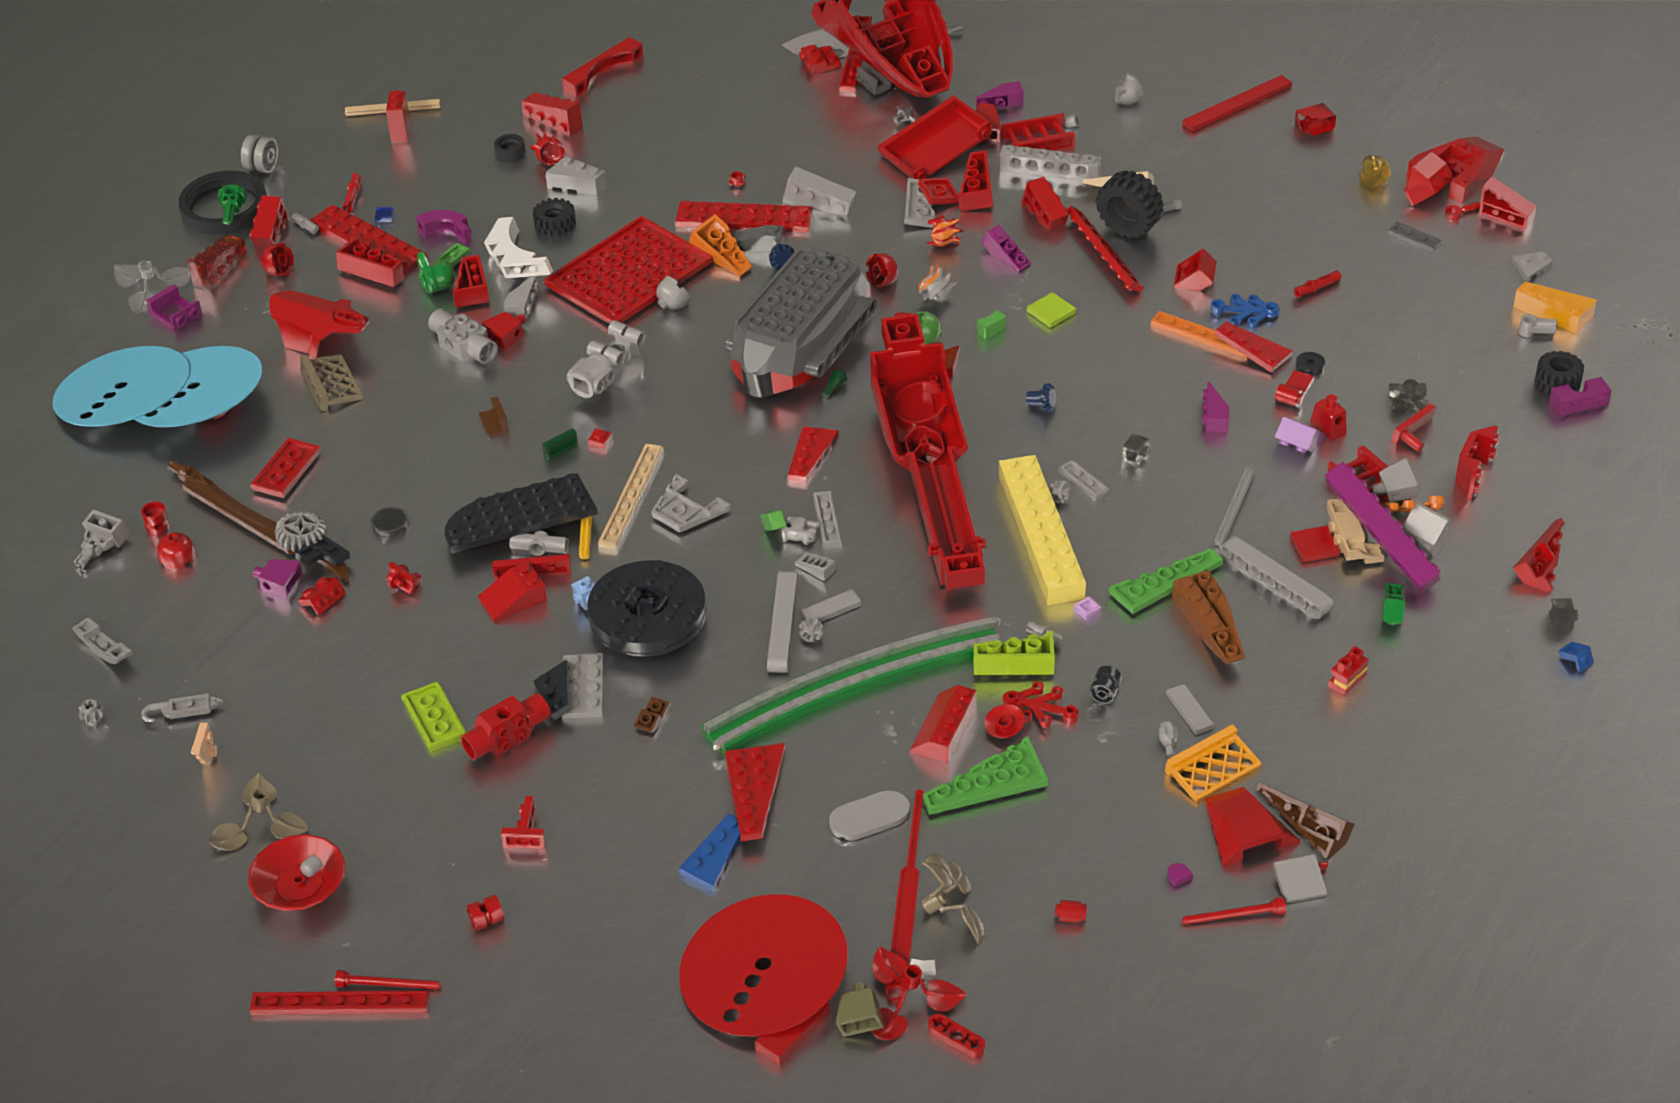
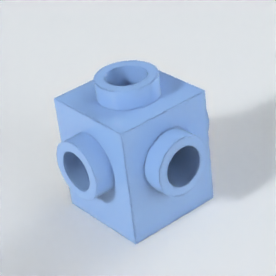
M589 576L571 584L574 593L573 599L584 610L588 609V597L595 585Z

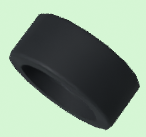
M506 134L498 137L494 142L496 158L504 162H513L521 159L526 152L524 139L516 134ZM506 147H515L513 149H504Z

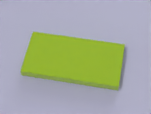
M438 681L401 695L407 711L430 752L461 741L460 736L467 733Z

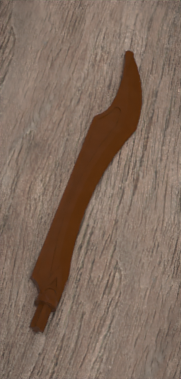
M170 461L167 467L178 474L180 480L184 481V491L287 554H295L292 550L286 551V548H282L277 543L275 536L277 522L239 503L190 465L183 466L177 461ZM324 558L317 561L333 572L343 583H349L350 578L345 562L335 566Z

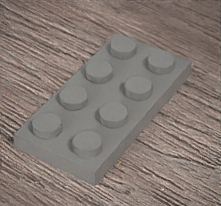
M603 653L563 655V661L567 659L570 663L569 676L571 677V682L569 683V690L571 691L572 710L562 715V719L603 717Z

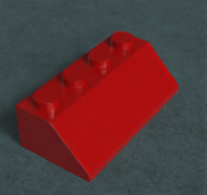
M956 685L939 693L910 749V753L949 763L977 707V690Z

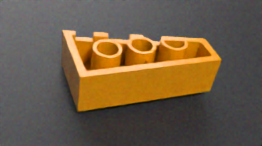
M1525 281L1516 290L1513 307L1535 315L1538 318L1556 319L1557 326L1577 334L1594 316L1597 299Z

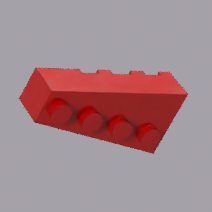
M536 92L521 101L523 115L569 137L583 128L580 101L572 102L567 98L562 100L557 96L552 98L549 95Z
M987 150L971 152L966 165V172H964V180L961 183V191L958 194L960 211L994 207Z
M354 237L336 251L338 270L395 287L404 279L402 261L389 254H382L380 249L371 248L369 243L360 242L358 237Z

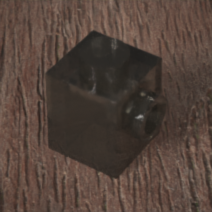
M1132 433L1123 445L1122 460L1139 466L1143 459L1147 458L1150 454L1149 438Z
M1571 598L1551 599L1549 616L1553 630L1573 629L1574 622L1578 620V611L1574 609Z

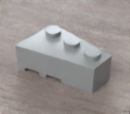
M567 156L563 157L546 172L547 189L557 187L562 188V191L571 189L577 190V193L597 196L607 187L604 170Z

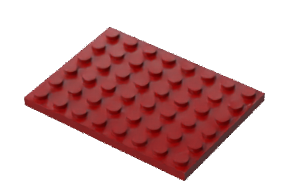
M641 215L544 278L543 283L548 288L608 324L613 320L623 323L658 299L657 286L666 276L675 279L678 282L676 285H679L712 263L713 256Z

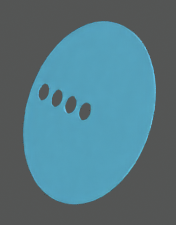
M138 346L105 354L82 365L62 381L53 396V409L59 418L78 426H108L136 419L161 407L183 388L190 372L188 361L178 351L161 346ZM119 383H128L124 388H115V386ZM107 393H116V395L112 398H103L104 395H106ZM98 402L105 403L101 408H92ZM87 412H92V413H93V415H92L91 417H89V418H86V419H81V418H80L81 415L84 414V413H87Z
M212 346L181 353L187 359L190 368L189 377L183 388L179 391L186 392V395L181 398L173 397L169 400L172 401V404L168 407L155 409L158 413L154 416L146 417L143 415L134 420L144 425L155 427H177L215 417L236 406L251 394L261 379L262 364L259 358L252 352L232 346ZM200 383L197 388L188 389L190 384Z

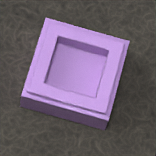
M1089 596L1074 604V610L1085 620L1100 613L1102 608Z

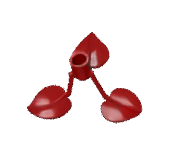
M881 946L874 955L872 971L875 978L884 984H890L894 980L897 982L902 980V985L904 986L895 1012L889 1008H880L884 1028L872 1030L874 1036L878 1039L894 1040L902 1036L906 1031L907 1020L903 1016L898 1015L907 990H915L920 985L923 994L927 995V1004L934 1010L941 1012L955 1008L966 997V993L962 989L944 980H931L925 988V980L921 978L922 970L920 967L908 965L904 958Z

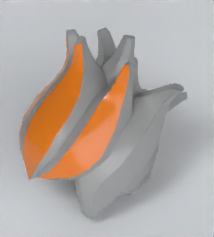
M931 267L929 275L924 277L918 285L923 301H926L928 297L930 300L935 299L940 302L954 298L949 293L957 282H949L951 272L945 277V268L939 267L936 273L934 267Z

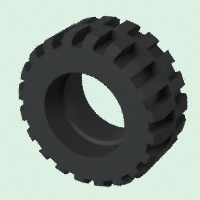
M1127 170L1115 173L1101 187L1096 197L1097 211L1100 212L1101 220L1105 221V225L1110 227L1111 231L1128 238H1138L1147 234L1161 219L1164 204L1163 200H1161V193L1157 191V186L1153 185L1149 178L1146 179L1141 173L1136 174L1135 171L1128 172ZM1123 198L1129 200L1135 206L1137 211L1131 209L1124 202Z

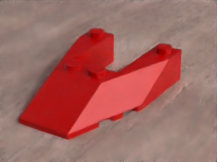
M1479 137L1459 138L1416 155L1408 162L1406 178L1408 179L1410 168L1432 151L1445 160L1453 176L1456 177L1450 183L1448 198L1463 204L1481 190L1490 177L1493 176L1505 149Z

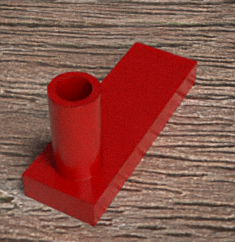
M1430 403L1394 429L1391 441L1397 445L1403 440L1416 452H1420L1425 444L1412 433L1432 420L1436 406Z

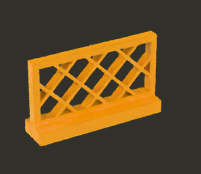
M1233 724L1167 760L1164 771L1169 777L1173 775L1195 803L1257 770L1262 765L1237 735L1238 730ZM1235 742L1240 748V752L1228 750V746ZM1212 754H1224V761L1212 759ZM1227 755L1239 757L1238 764L1226 762ZM1241 759H1249L1253 765H1241ZM1199 761L1208 763L1207 770L1196 768V763ZM1211 764L1223 766L1222 773L1210 771ZM1225 767L1237 769V773L1235 775L1225 774ZM1183 770L1192 772L1191 779L1182 777L1179 772ZM1194 773L1206 775V781L1194 780ZM1209 776L1221 778L1220 783H1208ZM1192 786L1205 787L1204 792L1197 795Z

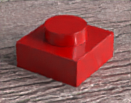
M595 428L588 439V445L606 449L613 438L612 432Z

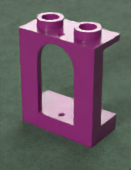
M175 284L146 300L149 314L174 331L202 315L199 301L191 303L180 296L178 286ZM174 304L182 309L170 317L162 312Z

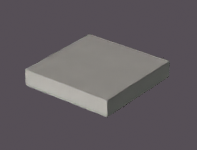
M1315 854L1273 863L1285 904L1327 896V889Z

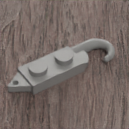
M209 693L168 699V701L147 705L141 711V717L145 722L150 723L155 722V719L147 717V714L161 710L162 714L170 719L211 713L212 709L223 704L222 699L209 696Z

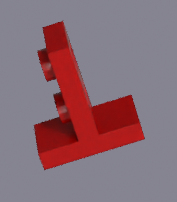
M525 796L524 804L520 805L519 813L521 820H517L516 828L502 827L501 838L503 847L545 849L544 829L532 828L536 811L534 796Z

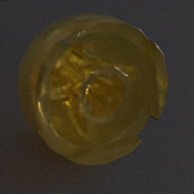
M1368 155L1361 163L1363 168L1362 171H1359V178L1363 187L1367 186L1370 189H1377L1386 185L1391 176V169L1387 160L1381 156Z

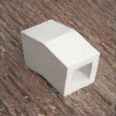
M911 960L910 965H917L922 970L921 978L924 980L936 979L935 960Z

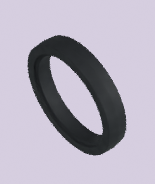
M233 170L213 172L195 179L183 189L179 196V210L184 223L197 232L212 235L234 233L254 224V216L257 215V204L260 202L261 196H267V192L262 181L252 174ZM236 183L237 185H242L243 188L251 190L256 195L252 206L234 215L233 223H230L229 226L223 223V218H204L196 215L190 209L193 201L201 194L229 184L233 185Z

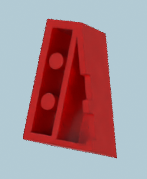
M1043 176L1026 183L1021 203L1027 205L1030 208L1029 211L1038 216L1037 219L1048 231L1065 225L1069 216L1068 209L1063 206L1060 197L1055 194L1050 182Z

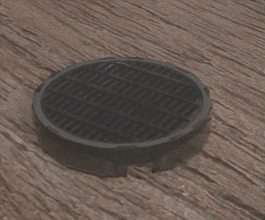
M390 506L382 508L372 515V530L382 537L397 536L401 534L403 529L406 530L408 528V515L399 507Z

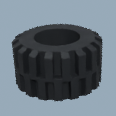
M1551 351V353H1545L1538 360L1535 375L1536 386L1541 391H1545L1546 394L1551 393V388L1569 385L1574 391L1579 390L1584 373L1582 360L1569 352Z

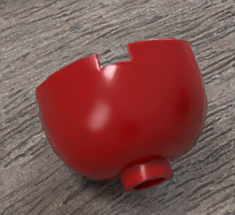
M285 243L271 244L264 249L261 256V264L267 274L273 277H285L292 272L290 269L291 266H294V255L290 247L285 246Z
M878 253L868 257L866 277L873 287H887L896 281L898 265L892 256L886 253Z
M174 532L160 539L157 546V557L160 564H164L165 568L180 569L186 567L185 564L189 561L191 563L194 561L196 548L189 536L184 533Z

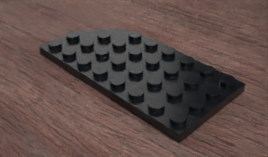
M571 473L564 477L551 478L545 482L532 483L526 487L514 488L503 493H495L485 498H477L474 502L462 507L451 516L445 526V538L452 554L597 515L598 512L578 473Z

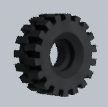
M548 198L547 201L542 200L541 204L537 203L536 207L533 208L534 227L542 235L547 234V236H551L554 234V237L558 236V234L564 235L565 232L569 233L571 229H574V225H576L575 209L569 200L565 201L563 198L551 200V198Z

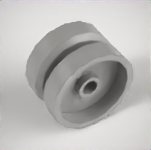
M248 135L241 148V164L243 168L250 171L257 170L262 173H270L274 169L278 157L276 140L271 137Z

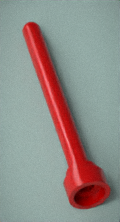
M1282 896L1276 897L1266 904L1184 916L1181 921L1184 925L1265 912L1281 915L1286 914V904Z
M337 970L335 975V987L345 988L350 986V984L439 990L441 988L439 981L357 976L347 973V970Z

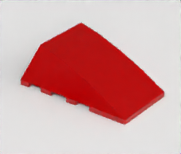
M1245 787L1205 798L1223 867L1241 862L1243 850L1274 840L1280 849L1300 843V840Z

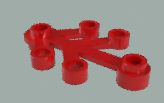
M1040 681L1034 682L1032 688L1021 692L1011 690L1003 694L1002 701L1004 704L1017 706L1022 710L1024 716H1028L1025 717V723L1031 722L1033 712L1039 720V725L1042 728H1049L1051 726V716L1044 714L1043 711L1063 715V720L1069 724L1076 723L1079 719V710L1076 706L1068 705L1061 707L1047 703L1063 698V688L1060 686H1054L1050 693L1034 699H1028L1027 697L1043 694L1044 684ZM1023 706L1029 707L1031 711L1024 709Z

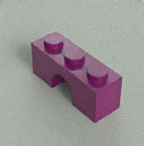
M1602 377L1585 380L1583 392L1574 391L1569 385L1551 388L1549 403L1560 416L1608 405L1612 390Z

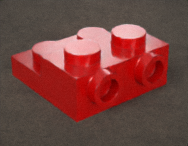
M816 44L802 47L801 52H799L800 60L805 63L806 69L812 75L842 68L840 59L830 45L817 48Z

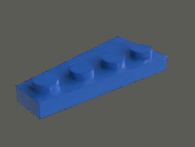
M728 813L679 867V874L714 891L718 879L721 878L726 863L729 862L734 847L737 846L740 840L737 817Z

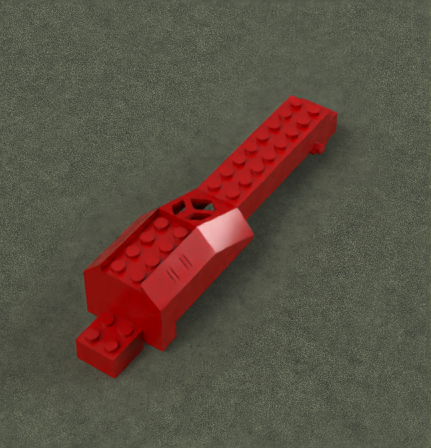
M918 314L881 318V334L886 350L870 352V385L883 436L896 462L911 472L929 540L928 555L930 557L933 556L940 585H945L946 590L985 584V566L982 549H986L987 545L985 538L981 539V536L975 535L955 463L968 450V444L946 370V353L943 343L924 344V336ZM917 446L913 452H909L911 449ZM923 455L936 457L931 463H926L919 459Z

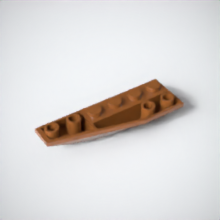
M1206 570L1174 580L1172 598L1197 635L1210 650L1226 664L1245 659L1227 597L1210 571Z

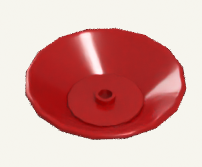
M310 834L287 836L272 842L257 854L249 868L248 886L254 898L269 908L282 911L305 910L322 903L337 891L345 876V859L339 847L326 838ZM310 855H315L321 860L323 867L314 876L307 877L301 872V864Z

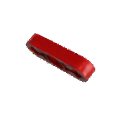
M934 1014L929 1018L928 1031L932 1036L970 1058H980L985 1054V1040L981 1036L942 1014ZM960 1033L963 1037L956 1040L951 1038V1034Z

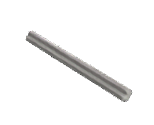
M1246 468L1243 472L1214 539L1215 546H1220L1227 540L1254 477L1253 469Z

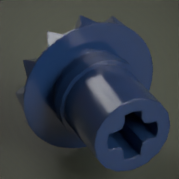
M787 244L774 245L769 255L770 264L774 269L779 270L793 255L795 250Z
M1051 383L1044 384L1041 390L1027 392L1026 403L1028 407H1042L1047 413L1055 410L1057 398L1055 388Z

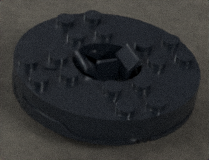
M662 560L637 561L619 566L602 576L593 586L588 597L589 623L595 637L606 647L631 656H656L679 649L698 634L706 619L705 592L698 578L687 569Z

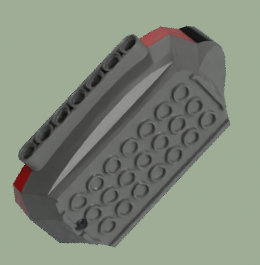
M813 248L811 251L797 249L737 317L734 330L725 341V350L731 352V368L744 384V390L747 394L754 397H767L795 388L812 377L821 378L872 317L877 308V301L870 298V284L864 277L860 267L851 262L850 258L841 254L835 255L819 248Z

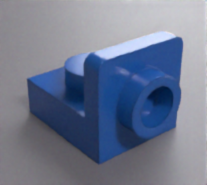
M1570 642L1558 651L1560 658L1575 662L1578 672H1583L1594 663L1591 648L1588 645Z

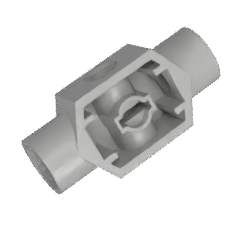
M437 309L430 316L428 327L438 335L439 347L462 362L476 359L482 364H487L496 356L498 347L494 341L488 338L487 328L467 315L459 314L454 316L444 309Z

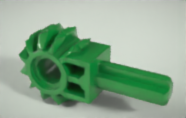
M236 183L222 186V189L218 190V201L224 211L223 223L228 226L230 223H233L234 213H239L242 204L246 203V191L242 188V185H237Z

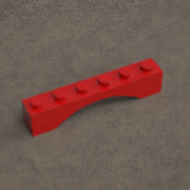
M631 37L626 38L562 78L563 92L578 98L588 91L590 83L600 73L616 66L633 64L644 57L643 44Z

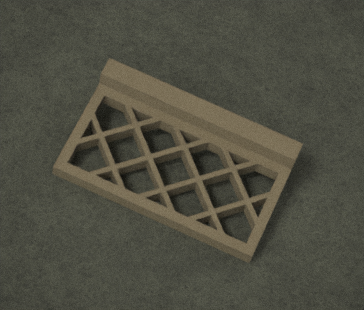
M342 354L309 359L308 355L300 356V371L321 412L328 411V405L363 400V395ZM339 361L340 363L336 365L331 362ZM320 364L323 366L320 368L314 365ZM329 367V368H332V369H334V370H333V371H329V370H326V368ZM338 371H341V372H344L345 374H344V375H341V374H338L337 372H338ZM320 374H324V375H327V377L324 378V377H321V376H319V375H320ZM333 377L339 380L336 382L330 379ZM345 381V382H348V383H350V384H349V386H348V385L342 384V382ZM328 384V385H331V386H333V387H332V388H328V387H325V385ZM337 388H340V389H343L344 391H343V392H340V391H337L336 389H337ZM352 392L355 393V395H349L347 393ZM331 395L338 396L337 398H330Z

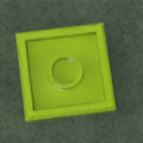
M1052 292L1027 306V312L1051 328L1076 314V308Z

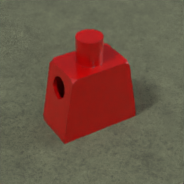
M503 312L481 323L482 326L487 328L488 338L494 341L497 346L506 350L523 336L522 325L526 323V319L522 314L514 317L508 312Z
M1333 394L1327 395L1326 398L1315 403L1310 420L1318 430L1326 434V437L1331 442L1347 434L1346 410L1337 402L1338 398Z

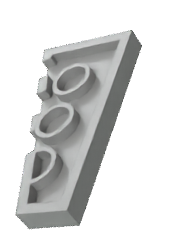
M908 178L904 224L933 228L932 224H928V220L935 218L932 205L929 204L918 185L919 179Z

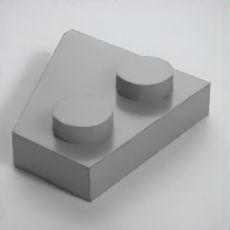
M1539 251L1515 256L1512 263L1524 280L1529 282L1532 276H1538L1543 270L1552 266V259L1546 251Z

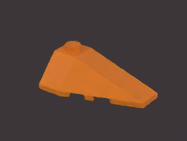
M714 214L691 233L689 243L712 255L715 264L740 278L752 266L744 252L738 247L735 237L733 238L729 232L730 229L727 224Z

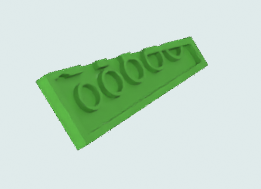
M1210 548L1185 559L1175 561L1172 566L1159 567L1156 569V572L1150 574L1143 573L1140 575V578L1135 580L1127 579L1108 587V593L1134 614L1172 593L1174 580L1206 570L1212 571L1223 565V558Z

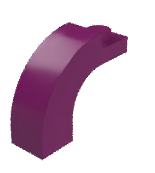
M433 210L415 216L418 231L425 238L436 233L450 232L457 235L465 244L472 242V231L468 226L467 217L459 212Z

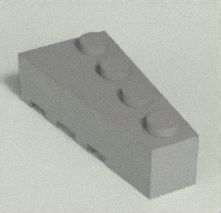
M795 166L788 177L782 202L798 206H812V209L846 216L854 203L856 191Z

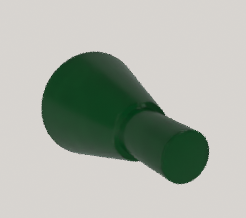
M834 369L832 371L827 387L822 393L824 398H828L832 391L847 382L848 378L843 370Z

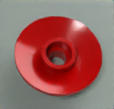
M1009 704L993 708L988 712L984 720L986 731L996 738L1012 737L1019 733L1025 724V716L1022 710L1017 706Z

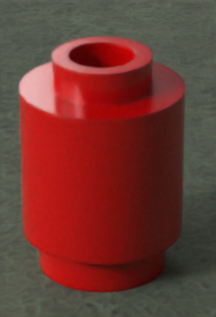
M1060 900V904L1055 905V917H1059L1060 922L1080 923V921L1086 920L1087 904H1081V901Z

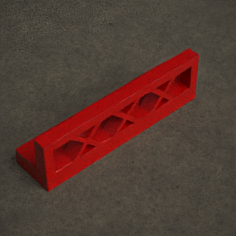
M570 554L492 562L495 581L510 568L527 561L539 577L571 574Z

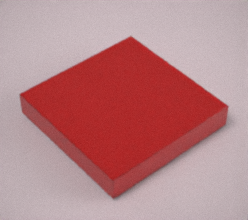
M949 178L919 179L918 185L930 205L959 204L958 193Z
M1328 526L1298 530L1290 533V538L1303 563L1340 556V550L1335 545Z

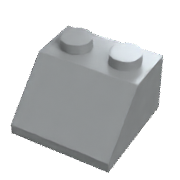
M1417 502L1403 525V532L1406 535L1410 534L1416 542V547L1419 550L1422 548L1427 556L1433 559L1446 546L1450 519Z

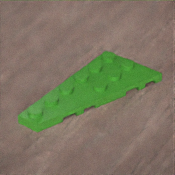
M1027 736L1016 746L1011 745L1007 747V751L1001 754H994L971 767L969 772L963 775L961 773L954 777L953 781L947 784L942 783L924 793L923 802L928 814L931 815L1048 786V778Z

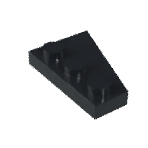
M567 659L533 681L539 694L547 702L554 721L572 710L571 691L569 690V683L571 682V677L569 676L570 663Z

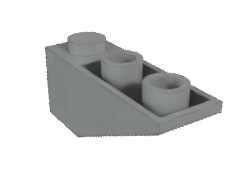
M530 276L507 295L504 312H508L514 317L522 314L527 319L528 314H531V305L535 302V293L539 290V282H536V276Z

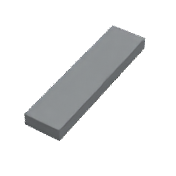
M831 491L813 493L817 521L820 522L819 531L823 549L842 547Z

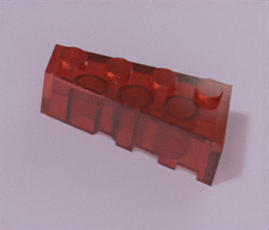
M226 234L214 242L213 246L206 247L203 253H197L194 259H188L187 263L193 287L211 292L246 254L247 248L244 239Z

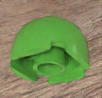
M918 311L916 314H918L923 332L924 344H933L942 335L943 327L940 326L938 318L933 313Z

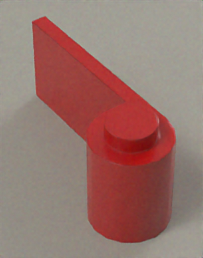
M1294 370L1285 385L1279 384L1275 393V401L1297 407L1298 404L1301 405L1304 394L1314 380V376Z

